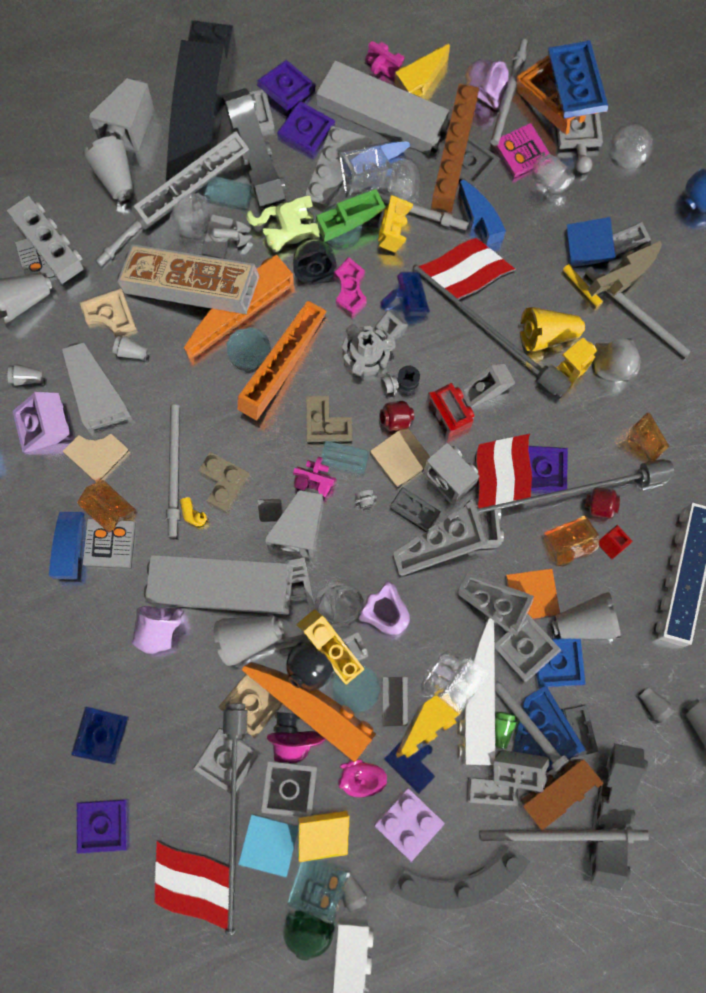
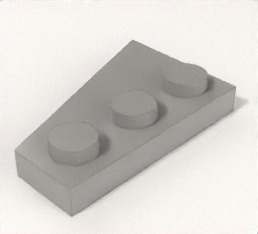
M467 573L458 594L516 637L534 599L533 595L471 573Z

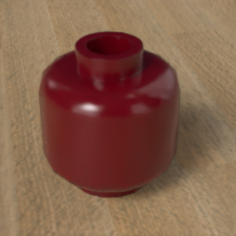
M405 401L388 402L383 406V409H380V423L389 431L408 429L411 421L414 420V410Z
M596 487L593 489L592 494H587L585 507L590 508V514L594 517L612 518L615 513L618 514L620 495H617L614 489Z

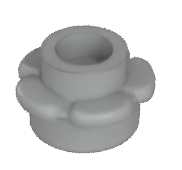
M386 373V376L380 378L385 394L396 393L399 384L395 375L391 376L390 373Z
M365 490L355 494V503L360 504V507H366L374 504L373 500L377 496H374L373 490Z

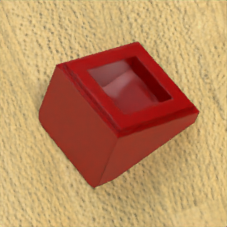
M616 525L598 540L597 544L613 559L633 541L619 525Z

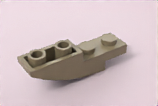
M661 241L652 245L649 242L643 245L639 251L634 252V250H631L623 255L621 263L612 269L609 274L601 273L592 280L594 283L587 289L590 295L593 297L609 289L612 295L615 296L631 286L654 262L662 247Z

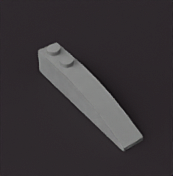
M234 132L134 205L131 213L141 226L147 229L249 151V148L238 133Z

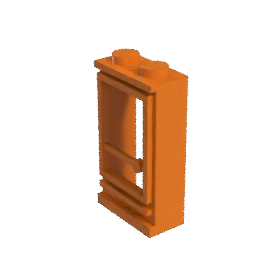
M546 56L517 76V93L567 135L570 131V121L575 117H563L561 105H557L552 101V99L558 96L557 92L547 97L534 85L546 75L554 79L549 57ZM586 115L576 116L579 123L586 119Z

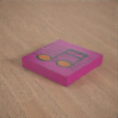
M531 123L500 137L499 144L494 145L514 178L550 161L552 157Z

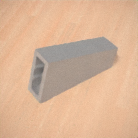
M72 343L67 348H63L62 351L81 420L87 430L131 417L127 407L84 343Z

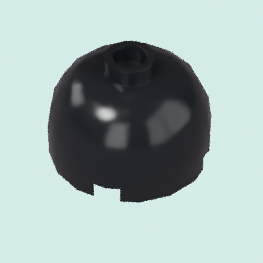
M320 240L305 241L294 252L293 271L300 281L312 280V284H318L327 281L334 275L333 271L337 268L336 258L333 249L325 242Z
M304 641L299 642L287 657L286 670L289 675L288 679L296 688L316 690L322 688L334 676L332 675L334 668L321 651L316 654L311 650L313 645Z

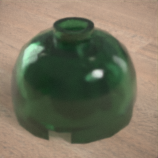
M295 911L294 916L291 917L290 913L287 914L283 928V938L287 948L300 960H309L323 955L329 949L335 926L331 920H328L327 924L322 920L323 915L319 913L314 914V912Z

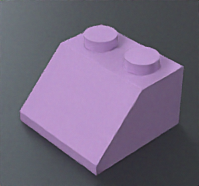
M34 392L12 411L22 452H30L58 444L69 435V427L66 423L59 393Z

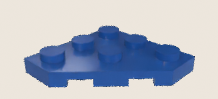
M547 686L542 687L525 698L524 712L561 757L566 756L570 760L586 750ZM519 722L513 752L548 757L523 724ZM550 758L549 766L546 769V773L553 770L552 765L554 763Z

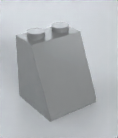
M127 78L91 112L89 118L98 139L115 136L119 140V137H122L125 148L139 151L155 109L148 84L141 80Z
M314 489L298 491L267 535L266 545L268 551L314 558L323 510V494H319V491Z

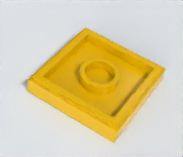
M347 811L298 818L297 857L299 862L348 854L349 815Z

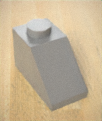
M505 364L490 365L460 389L465 402L472 408L500 395L514 385L515 381Z

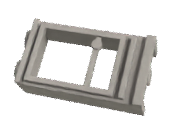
M305 557L279 562L293 567L292 583L304 582L306 593L290 596V600L307 597L309 612L313 611L315 607ZM267 613L268 616H274L273 613ZM304 634L280 639L273 643L275 653L280 652V655H288L299 642L310 643V641Z

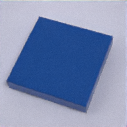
M611 217L567 224L572 267L616 260Z
M553 638L552 640L561 651L536 673L537 688L544 686L586 685L581 639Z

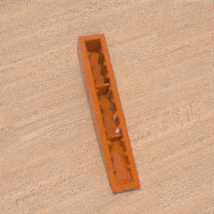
M277 254L272 258L265 259L261 266L257 268L259 279L247 314L211 309L184 346L185 353L189 359L294 283L293 273Z
M310 301L305 303L239 394L237 410L256 421L258 420L304 352L326 314L325 309Z
M250 662L242 668L243 672L352 761L355 762L376 735L373 727L368 722L360 721L354 716V712L349 707L340 705L318 689L306 690L301 687L296 688L290 683L289 675L254 662Z

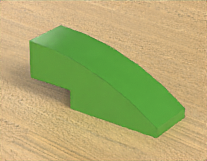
M377 189L339 202L335 209L316 215V224L324 242L370 220L385 209V205Z

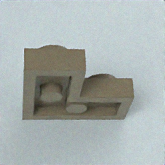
M306 396L307 442L352 441V417H329V396Z
M209 452L198 470L200 474L217 482L207 499V503L228 513L250 473L212 452Z

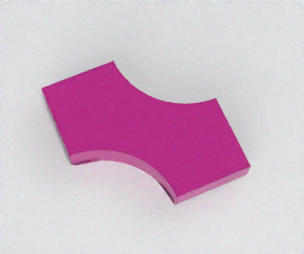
M348 257L334 271V275L341 284V292L336 299V304L350 316H353L367 302V298L361 292L359 285L365 270Z

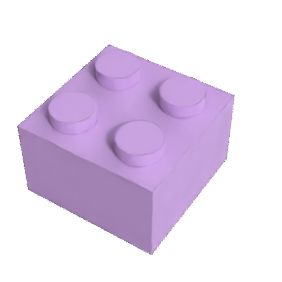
M406 788L375 822L374 826L412 862L445 823L410 789Z

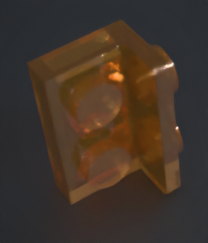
M104 480L87 486L77 502L83 510L109 533L115 529L118 522L131 517L136 510Z
M586 515L544 532V538L555 554L557 565L570 563L575 558L591 554L599 548V534Z

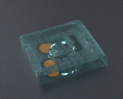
M319 860L301 862L287 905L326 922L334 923L350 873Z

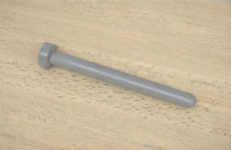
M496 681L495 691L553 761V769L557 772L569 763L568 758L560 756L502 683Z

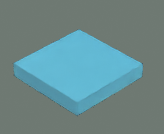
M252 814L238 865L287 877L298 826Z

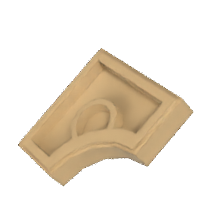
M121 288L80 302L88 325L96 323L105 325L112 330L115 337L136 330Z
M109 434L104 439L95 441L87 440L78 435L63 450L96 483L128 451L127 447L112 434Z

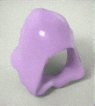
M478 59L468 66L465 74L466 85L479 87L478 98L486 102L494 110L500 109L503 92L509 81L508 69L501 60Z
M386 582L377 594H369L366 604L361 609L359 620L371 623L385 634L397 635L408 626L410 614L407 606L398 594L397 587L392 582Z
M151 606L137 608L132 645L149 654L171 649L172 634L181 623L180 616L183 613V609H159Z

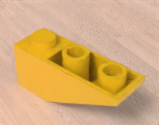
M447 44L442 48L438 47L427 56L419 57L414 63L399 68L395 72V87L418 97L425 95L447 62L450 45Z
M314 609L296 624L318 652L321 651L329 659L335 673L345 685L364 670L327 620L317 610Z
M442 690L419 706L396 753L397 758L404 754L408 758L419 750L417 745L424 740L426 744L438 736L437 730L442 727L444 730H447L457 723L454 718L461 713L445 690Z

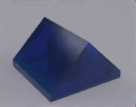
M85 706L71 756L114 765L128 717Z

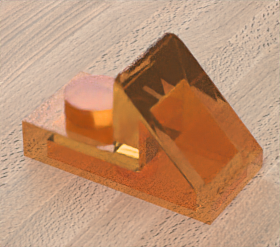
M648 412L631 428L627 438L629 441L639 443L648 460L655 461L669 447L652 415Z

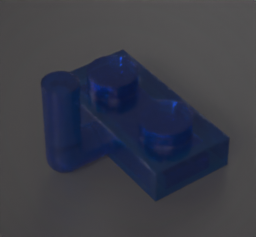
M419 272L399 273L397 279L400 289H394L380 302L381 306L386 308L396 298H403L407 316H426L430 310Z
M400 741L384 760L420 794L435 777L422 763L432 753L433 748L431 745H424L415 755L412 754L407 758L404 754L397 758L396 753L402 743Z

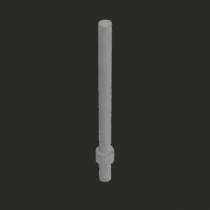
M526 39L520 40L518 50L514 53L512 60L514 64L490 141L492 145L499 144L517 83V76L526 60L527 55L525 52L528 46V40Z
M347 182L345 191L357 195L371 191ZM379 193L383 203L388 205L391 196ZM413 204V208L409 211L439 221L441 225L447 227L451 225L466 230L469 223L453 217V214L447 212L443 214Z
M591 266L585 272L592 280L599 275ZM609 289L605 290L684 358L691 352L623 293L620 292L613 296Z
M176 404L170 405L168 509H166L168 538H177V520L180 519V510L177 509L179 405Z

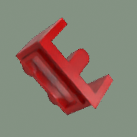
M452 383L436 391L428 392L427 397L428 404L433 403L437 410V419L439 421L443 420L448 429L446 435L448 438L471 427L475 417L472 408L469 405H464L462 401L464 396L458 386L454 387Z

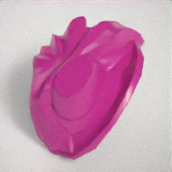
M356 760L355 762L349 761L339 766L343 769L342 777L338 779L339 789H343L350 796H373L380 793L387 785V775L377 765Z

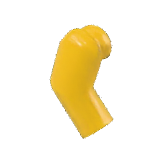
M187 497L179 500L183 519L194 526L205 524L207 520L206 514L193 509L191 498Z

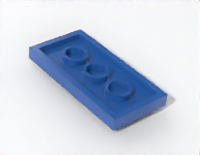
M591 40L549 47L548 57L563 117L570 118L607 111L608 102Z

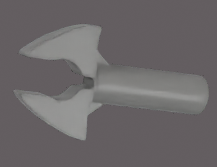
M239 221L234 223V229L212 228L211 230L213 237L234 238L237 247L246 244L252 238V236L241 234L248 233L251 228Z

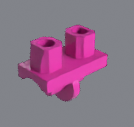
M374 41L370 42L364 61L372 65L371 72L377 74L381 71L395 80V72L402 67L405 59L404 56L399 53L393 55L389 52L388 46L383 42L379 44Z
M319 456L316 462L307 460L306 467L313 468V471L299 466L294 468L293 475H296L294 480L295 488L305 490L308 487L309 480L317 482L315 490L319 491V494H323L324 497L329 493L331 486L335 485L337 478L319 473V471L328 473L330 467L323 465V457Z

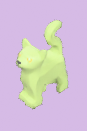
M310 196L296 198L290 202L281 203L276 207L266 208L262 211L259 218H255L251 211H248L246 214L247 221L254 226L266 223L270 215L276 216L281 230L263 228V233L266 235L263 243H266L274 252H278L285 244H296L305 238H311L312 240H318L319 238L318 225L311 223L314 221V217L311 212L306 210V208L312 207ZM301 220H306L311 224H301Z

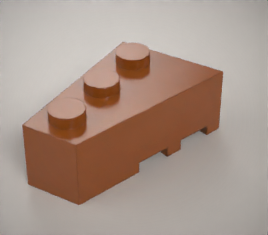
M584 759L569 760V763L556 775L549 774L548 781L543 787L542 792L530 790L521 798L524 802L519 806L537 829L544 830L566 813L572 804L585 798L584 794L596 785L598 788L604 783Z

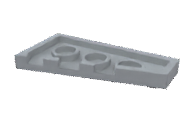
M331 126L305 196H310L312 205L321 208L327 206L339 189L341 182L349 175L341 161L351 154L368 147L371 144L372 138Z
M470 501L464 508L458 512L455 511L446 520L428 529L429 531L422 536L416 537L393 552L399 575L403 576L489 546L475 501Z

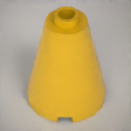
M537 307L525 308L520 324H524V331H520L522 344L525 350L530 352L577 339L585 330V323L580 316Z

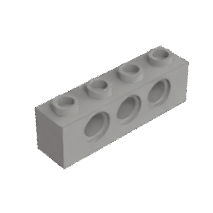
M27 196L7 210L14 223L61 284L83 270L80 263L83 259L75 248L71 250L68 247L70 242L63 233H57L55 230L58 228L51 217L46 218L43 215L45 210L38 201L34 203ZM63 253L61 256L56 257L57 254Z

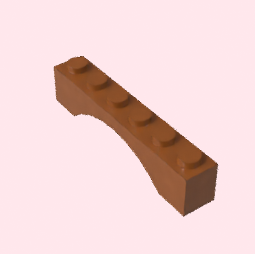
M460 83L458 85L433 193L432 209L452 213L479 87Z

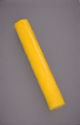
M569 264L563 268V272L595 307H598L603 302L598 295L593 297L587 290L589 288L587 283Z

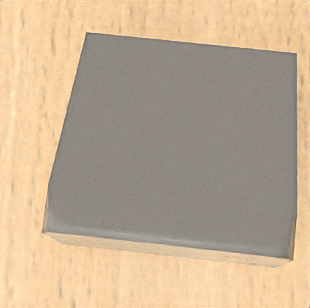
M387 310L375 325V328L381 330L387 339H394L408 323L395 311Z
M259 499L260 521H278L282 516V501L280 499Z

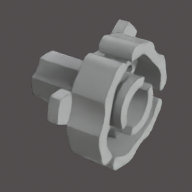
M353 324L349 325L345 329L348 336L342 345L344 364L356 375H377L379 365L373 367H366L365 365L377 362L381 358L382 353H384L380 368H386L390 358V351L396 349L395 340L387 339L386 335L379 329L375 333L372 332L373 328L371 326L357 328ZM349 345L351 355L356 360V362L350 360L349 355L347 354V349Z

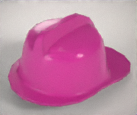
M316 731L297 733L275 732L267 736V740L273 744L274 761L290 764L302 761L308 755L310 746L322 743L325 740Z

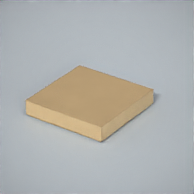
M409 428L399 430L370 451L372 457L396 488L425 468L426 461L430 458V455Z
M245 674L218 708L223 711L226 709V703H244L245 710H248L247 732L253 738H256L283 703Z

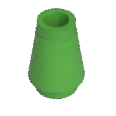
M496 711L495 747L507 749L517 723L515 715Z

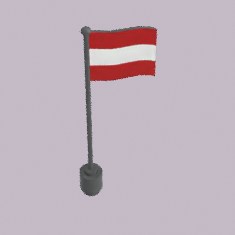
M478 238L459 244L435 260L421 266L419 264L413 266L414 272L420 273L540 371L537 375L540 377L538 382L553 395L557 394L561 397L572 384L568 380L569 377L553 364L549 367L545 365L543 368L458 300L479 291L498 277L516 271L513 266Z
M530 433L482 443L478 446L476 466L479 475L477 510L480 515L482 512L637 478L645 485L661 483L674 477V466L670 460L659 459L642 463L638 469V474L531 497L532 471L528 451Z
M226 703V709L223 710V734H228L227 738L232 739L229 867L208 857L175 850L158 840L156 842L154 903L171 912L208 921L225 929V933L229 936L235 932L232 929L237 739H242V734H247L248 710H245L244 703Z

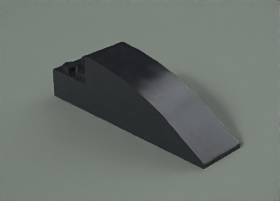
M192 20L188 40H181L170 115L166 182L216 146L224 105L222 95L226 94L235 46L233 25Z

